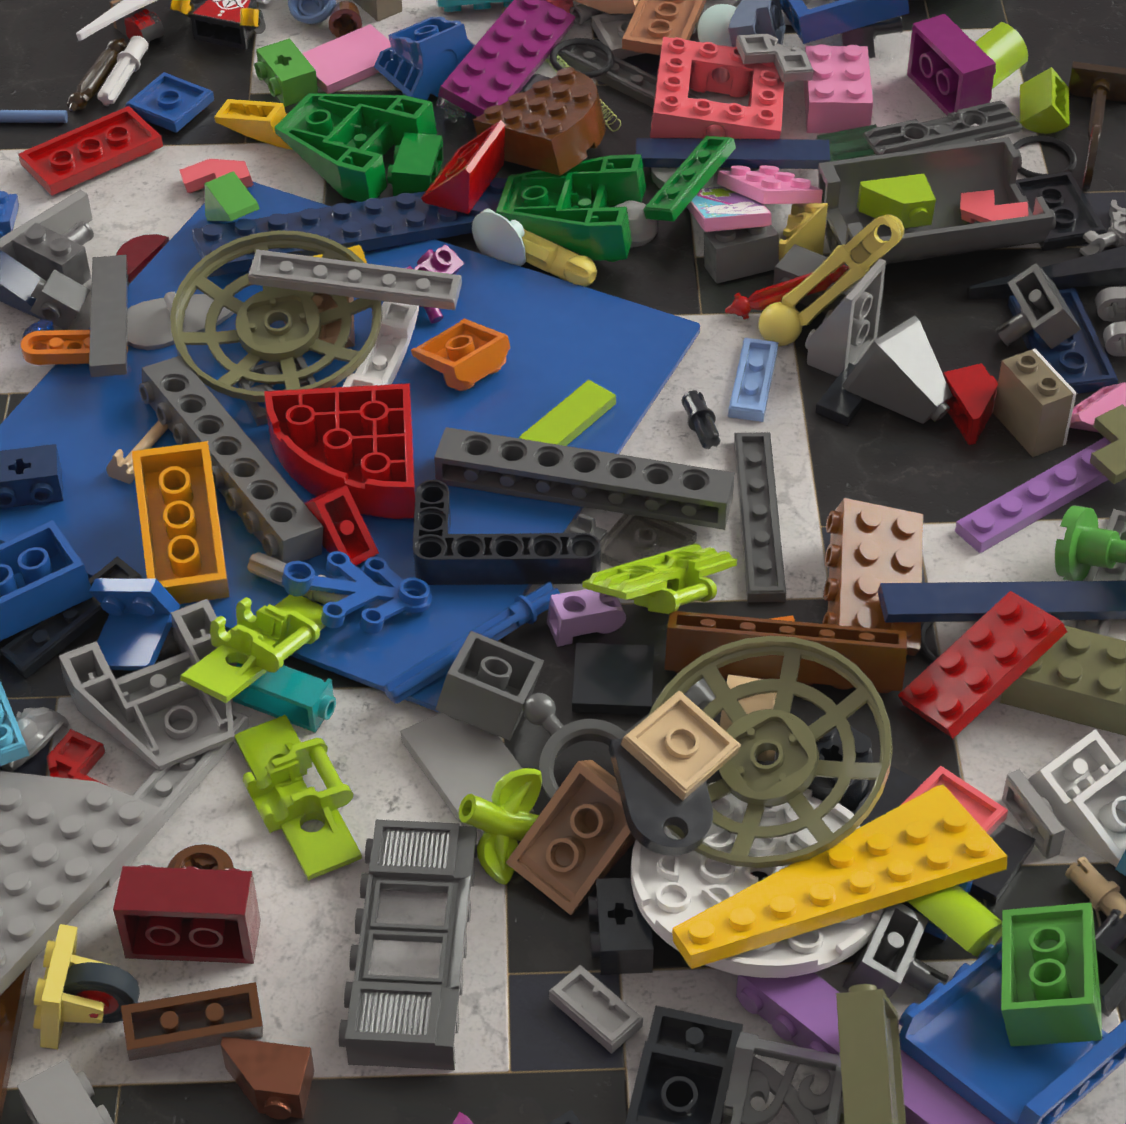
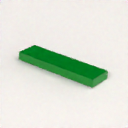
M705 136L643 210L646 219L675 221L735 150L734 138Z

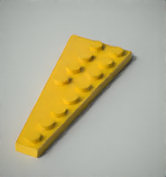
M942 784L861 826L833 848L813 858L792 863L673 927V943L690 968H697L1006 870L1007 855L945 785Z

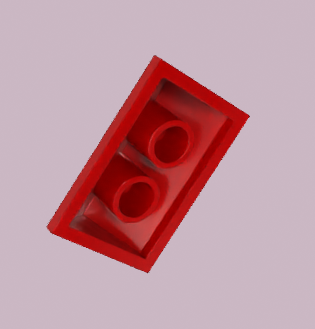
M502 120L457 149L421 197L425 204L467 214L470 213L504 165L505 124Z

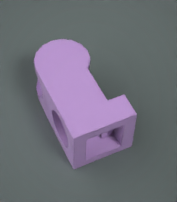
M586 589L551 595L547 624L557 647L572 644L574 636L594 632L602 634L614 632L626 620V614L620 601L614 596Z

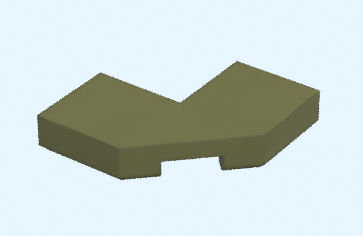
M1122 404L1096 417L1093 425L1111 444L1091 453L1090 463L1113 484L1126 479V407Z

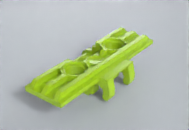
M692 544L593 573L589 580L582 582V587L617 598L634 600L635 605L647 607L648 611L669 614L677 611L681 605L694 601L706 602L714 599L717 594L716 584L712 579L704 576L737 566V559L732 558L727 551L717 553L714 548L702 549L699 544Z
M288 595L275 606L269 604L268 606L261 607L256 611L255 616L251 612V599L245 597L236 606L237 625L228 632L225 630L226 619L223 616H219L211 622V645L217 647V649L181 674L180 680L227 703L267 671L276 672L283 666L284 660L304 644H312L320 637V631L326 627L321 622L323 606L303 596ZM229 663H240L243 664V666L236 667L230 665Z
M286 715L234 735L235 741L251 772L243 775V783L269 833L282 829L308 881L362 859V854L338 811V808L347 805L353 799L354 794L351 788L341 781L327 755L328 747L322 738H313L301 742ZM312 762L327 789L317 792L312 786L307 788L302 776L307 774V769L312 767ZM309 820H319L324 824L316 832H306L301 828Z

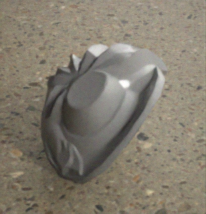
M46 707L25 708L22 713L18 711L15 719L30 756L2 765V770L13 772L46 746L62 726L66 728L69 726L68 720L60 713Z

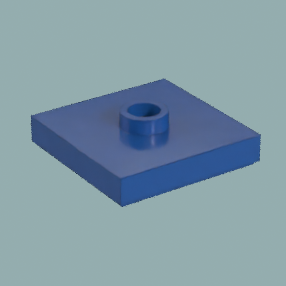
M163 72L128 101L125 107L130 106L145 121L177 133L214 101V94L209 89Z

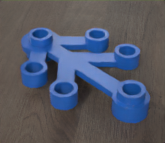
M340 551L329 553L325 566L326 571L333 576H345L349 581L314 576L315 571L312 566L302 561L289 562L283 570L282 585L285 591L292 596H303L309 590L349 595L337 602H329L323 606L321 622L330 628L341 627L344 624L345 615L375 600H384L388 602L377 608L364 609L360 619V628L363 631L372 634L378 633L382 630L385 620L402 611L409 613L423 612L430 607L432 602L430 587L425 581L418 578H406L403 580L388 567L384 559L379 557L368 558L365 561L364 571L362 572L350 561L347 554ZM383 581L387 586L378 585L375 582Z

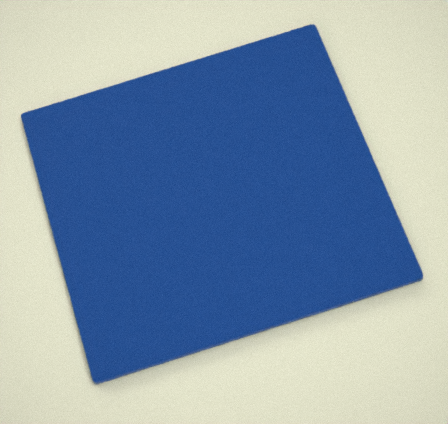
M253 182L254 185L247 189L257 201L260 209L233 221H207L204 203L128 285V308L144 301L164 298L168 292H177L179 285L186 275L201 260L193 242L192 229L201 228L209 224L220 225L237 222L241 219L251 220L269 217L272 214H288L300 212L308 208L319 209L331 206ZM435 239L363 251L367 264L399 268L411 266L414 269L418 265L417 261L429 249L435 252L446 244L464 262V265L456 274L462 277L456 309H440L444 318L437 323H431L424 307H419L409 346L392 383H410L415 492L422 482L436 480L434 456L445 427L519 438V436L588 379L616 395V405L567 446L620 454L700 334V324ZM249 271L214 277L208 276L207 279L221 289H224L237 278L248 274ZM252 284L235 294L234 297L245 302L254 294L263 291V287ZM197 289L194 294L204 293ZM371 308L354 314L355 346L348 347V349L360 351L367 341L372 323ZM234 313L227 320L217 325L216 332L236 330L237 314ZM464 318L508 335L510 349L506 355V363L498 372L485 376L475 382L473 387L463 391L448 387L443 373L424 364L412 356L411 349L414 347L416 348L459 323ZM276 321L270 327L282 328L286 324L284 321ZM240 343L219 345L224 354L235 364H238L248 354ZM127 344V374L91 377L89 364H55L0 424V451L56 444L63 481V501L0 509V544L54 520L83 562L88 578H91L118 556L138 572L143 579H147L135 479L131 484L109 477L106 467L118 449L123 451V458H125L158 421L154 409L150 404L143 402L139 393V384L142 383V367L179 356L175 344L152 350L137 349ZM186 345L189 355L197 367L204 373L218 380L229 372L216 361L208 345ZM310 350L302 355L308 367L324 357V355ZM334 359L331 364L313 374V377L318 382L331 376L349 362ZM261 360L257 365L267 363L268 361ZM346 378L330 388L343 387ZM255 382L252 387L265 383ZM205 384L302 502L305 503L317 497L296 482L279 462L270 441L268 423L257 426L245 400L217 392ZM276 384L273 386V389L279 391L285 389L286 386L284 384ZM257 402L260 407L266 408L265 402ZM168 428L150 449L178 444L174 439L173 433ZM447 485L450 495V534L564 533L573 518L576 519L584 508ZM215 489L230 597L208 601L216 616H223L226 619L225 630L228 632L237 625L236 606L245 597L251 599V612L256 616V611L261 607L268 606L269 604L275 606L290 594L285 591L283 586L249 572L247 566L251 555L257 552L266 554L262 543L254 533L251 534L247 531L242 518L236 511L230 510L225 497L218 489ZM361 514L379 551V554L373 557L384 559L388 567L403 580L406 578H416L413 557L414 518L393 519ZM323 545L321 555L302 561L312 566L315 576L325 575L327 578L349 581L345 576H333L326 571L325 566L329 552ZM365 561L356 565L362 572L364 571ZM383 581L375 582L378 585L387 586ZM532 584L429 585L432 602L427 610L418 613L402 611L385 620L380 632L372 634L360 628V619L364 609L377 608L388 602L375 600L345 615L344 624L341 627H324L320 631V637L314 643L304 644L290 656L385 692L384 686L387 682L514 604L515 598L519 595L525 596ZM197 602L180 604L181 606L179 609L187 607ZM447 673L405 700L436 711L435 708Z

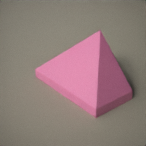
M1126 382L1102 387L1074 406L1069 428L1098 432L1093 427L1096 417L1122 404L1126 407Z

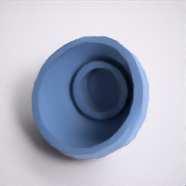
M288 0L291 15L298 21L307 24H317L326 20L336 5V0Z

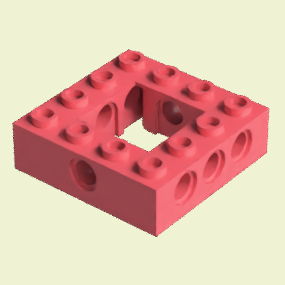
M663 37L650 138H705V136H717L734 139H780L784 82L781 81L774 62L743 64L737 47L716 45L712 42L689 41L678 37ZM689 87L697 92L705 93V91L729 94L730 97H744L750 92L748 106H742L737 103L728 104L707 99L688 98Z

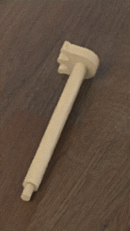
M158 420L125 458H123V451L118 449L106 467L109 477L131 484L135 479L132 451L150 449L166 432L168 425H162Z

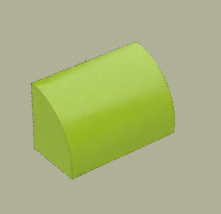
M1000 22L975 41L977 46L996 63V73L992 89L1028 61V50L1023 38L1013 27L1004 22Z
M1052 67L1020 85V124L1036 133H1054L1070 126L1069 87Z
M959 885L907 901L967 952L977 958L989 944L995 945L1002 936V920Z

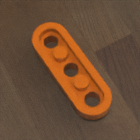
M90 330L31 332L21 340L20 345L23 358L28 363L34 365L89 364Z

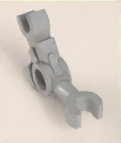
M1112 200L1108 214L1111 218V227L1108 228V232L1098 235L1095 231H1089L1083 235V238L1089 243L1088 246L1080 248V253L1084 256L1102 252L1104 247L1110 245L1116 247L1126 245V208L1119 207L1116 200Z

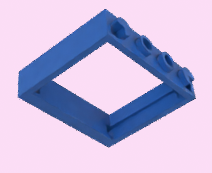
M780 0L784 14L803 44L909 13L908 0H839L812 9H808L803 0Z

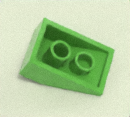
M1092 903L1002 911L1001 1011L1011 1047L1102 1040L1101 998Z

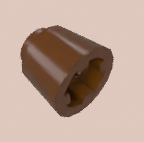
M341 1L334 6L328 22L329 29L333 35L339 38L362 28L361 16L354 3Z

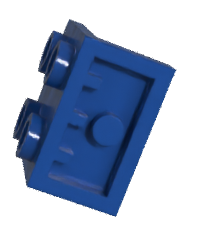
M95 579L89 592L101 603L102 609L110 613L97 640L110 669L140 670L155 664L172 626L171 612L179 610L181 605L157 579Z

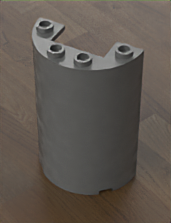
M1009 137L819 163L818 188L823 190L822 203H828L825 235L831 253L838 245L847 244L875 219L859 212L857 209L860 182L925 174L936 198L932 225L904 228V235L901 241L881 258L886 261V265L1041 243L1047 238L1050 230L1055 228L1056 217L1054 211L1049 209L1044 198L1040 196L1035 199L1033 213L1028 204L1029 216L989 222L976 221L974 223L961 219V193L994 190L995 205L1028 202L1027 197L1021 194L1016 185L1017 171L1022 166L1021 153L1018 149H1015ZM880 225L877 232L879 238L883 241L890 240L892 233L890 227Z

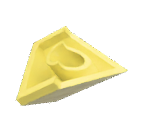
M828 203L792 204L791 215H788L787 226L783 230V236H787L786 240L780 239L779 261L794 244L823 255Z

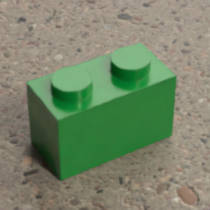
M404 132L401 144L395 146L394 165L390 164L388 167L387 182L392 184L393 196L401 193L411 194L427 191L441 172L444 162L442 136Z

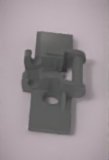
M1000 100L959 109L957 112L948 113L947 117L921 123L914 119L873 128L871 131L864 132V138L876 155L976 142L1023 131V126L1007 105Z

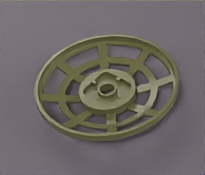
M279 230L252 234L220 246L202 258L189 271L179 285L173 299L170 315L171 333L178 355L181 356L199 379L210 388L230 397L252 402H265L264 391H251L233 387L242 378L258 383H285L286 390L330 388L352 374L365 361L374 347L381 329V301L359 298L348 303L345 296L329 294L338 307L319 313L318 307L312 300L316 292L262 286L263 291L254 294L245 302H242L235 298L234 295L252 285L249 284V273L237 278L224 289L208 280L207 277L227 262L249 253H256V249L268 251V249L298 248L323 254L322 258L364 263L350 249L334 240L317 234ZM199 289L214 300L206 315L205 332H183L185 311L192 295ZM224 307L237 314L236 330L216 332L217 320ZM371 308V331L361 350L356 351L344 348L351 333V316ZM341 320V329L335 344L318 339L322 325ZM276 321H285L287 323L282 328L270 327ZM240 343L248 354L238 364H235L224 354L219 346L220 344ZM186 345H208L216 361L229 372L218 380L204 373L197 367L189 355ZM309 350L324 355L323 358L313 365L296 371L295 358L302 356ZM334 359L349 362L329 377L304 387L300 386V379L307 378L331 364ZM261 360L280 362L282 374H260L251 370Z
M763 636L746 638L722 645L700 656L683 668L665 686L652 706L649 715L679 690L685 694L694 684L704 678L716 698L709 702L702 711L713 720L724 710L733 723L726 732L739 742L741 747L738 753L719 769L722 779L707 786L711 803L732 793L736 798L748 804L742 823L723 816L713 808L712 823L730 833L737 834L730 854L715 850L703 843L694 850L718 862L739 867H778L813 858L833 848L852 834L869 816L883 793L890 773L893 752L889 718L882 698L871 680L856 664L839 652L817 642L796 637ZM784 656L780 679L754 680L730 689L718 670L729 663L750 657ZM801 658L817 662L834 670L848 680L856 690L836 705L832 699L819 690L797 682ZM777 693L773 709L758 710L746 714L738 700L758 694ZM797 696L813 703L826 714L807 726L800 718L790 713L793 697ZM866 703L873 713L879 731V763L855 762V740L847 718ZM834 728H837L842 741L843 761L819 760L816 741ZM773 750L779 754L778 759L770 765H762L757 762L758 756L764 751ZM815 777L838 779L830 794L815 809L803 795V792L811 785ZM851 779L875 780L863 806L845 825L833 833L822 818L839 803L848 789ZM788 803L799 817L794 821L781 825L759 826L765 807ZM674 825L666 826L677 839L685 838L684 832L679 827ZM807 828L817 841V843L807 848L783 855L749 856L755 838L783 837Z

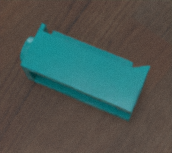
M238 663V664L236 665V667H242V666H243V664H240V663ZM284 665L276 672L267 671L232 698V701L275 718L286 715L291 724L315 733L324 719H330L336 707L332 679L328 678L324 682L322 679Z

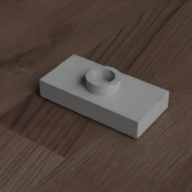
M1020 769L1008 773L1002 795L1003 803L1027 835L1036 839L1035 845L1046 859L1059 855L1066 829L1053 814L1049 801L1044 797H1040Z
M581 965L549 990V1000L611 1054L643 1027V1018Z

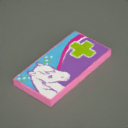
M725 187L702 188L687 205L688 210L706 232L772 225L771 212L764 204Z

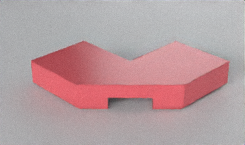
M207 159L179 170L187 193L205 188L204 183L233 171L246 188L254 185L245 161Z
M994 190L961 193L960 210L961 219L970 223L976 221L989 222L1029 216L1028 202L995 205Z

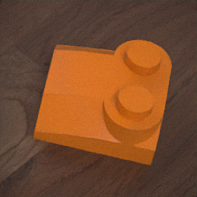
M464 318L459 323L416 348L414 347L411 349L412 356L424 364L443 373L448 387L463 391L473 387L475 382L485 376L496 373L506 363V355L510 349L508 335Z

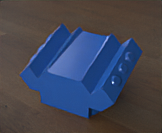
M430 17L388 35L391 47L380 52L374 68L406 96L427 100L431 93L442 99V97L438 96L441 85L473 49L475 44L467 38L465 26L461 21L445 20L444 17Z

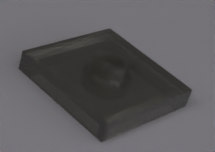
M623 514L600 541L601 562L615 567L692 545L696 542L697 532L673 521Z

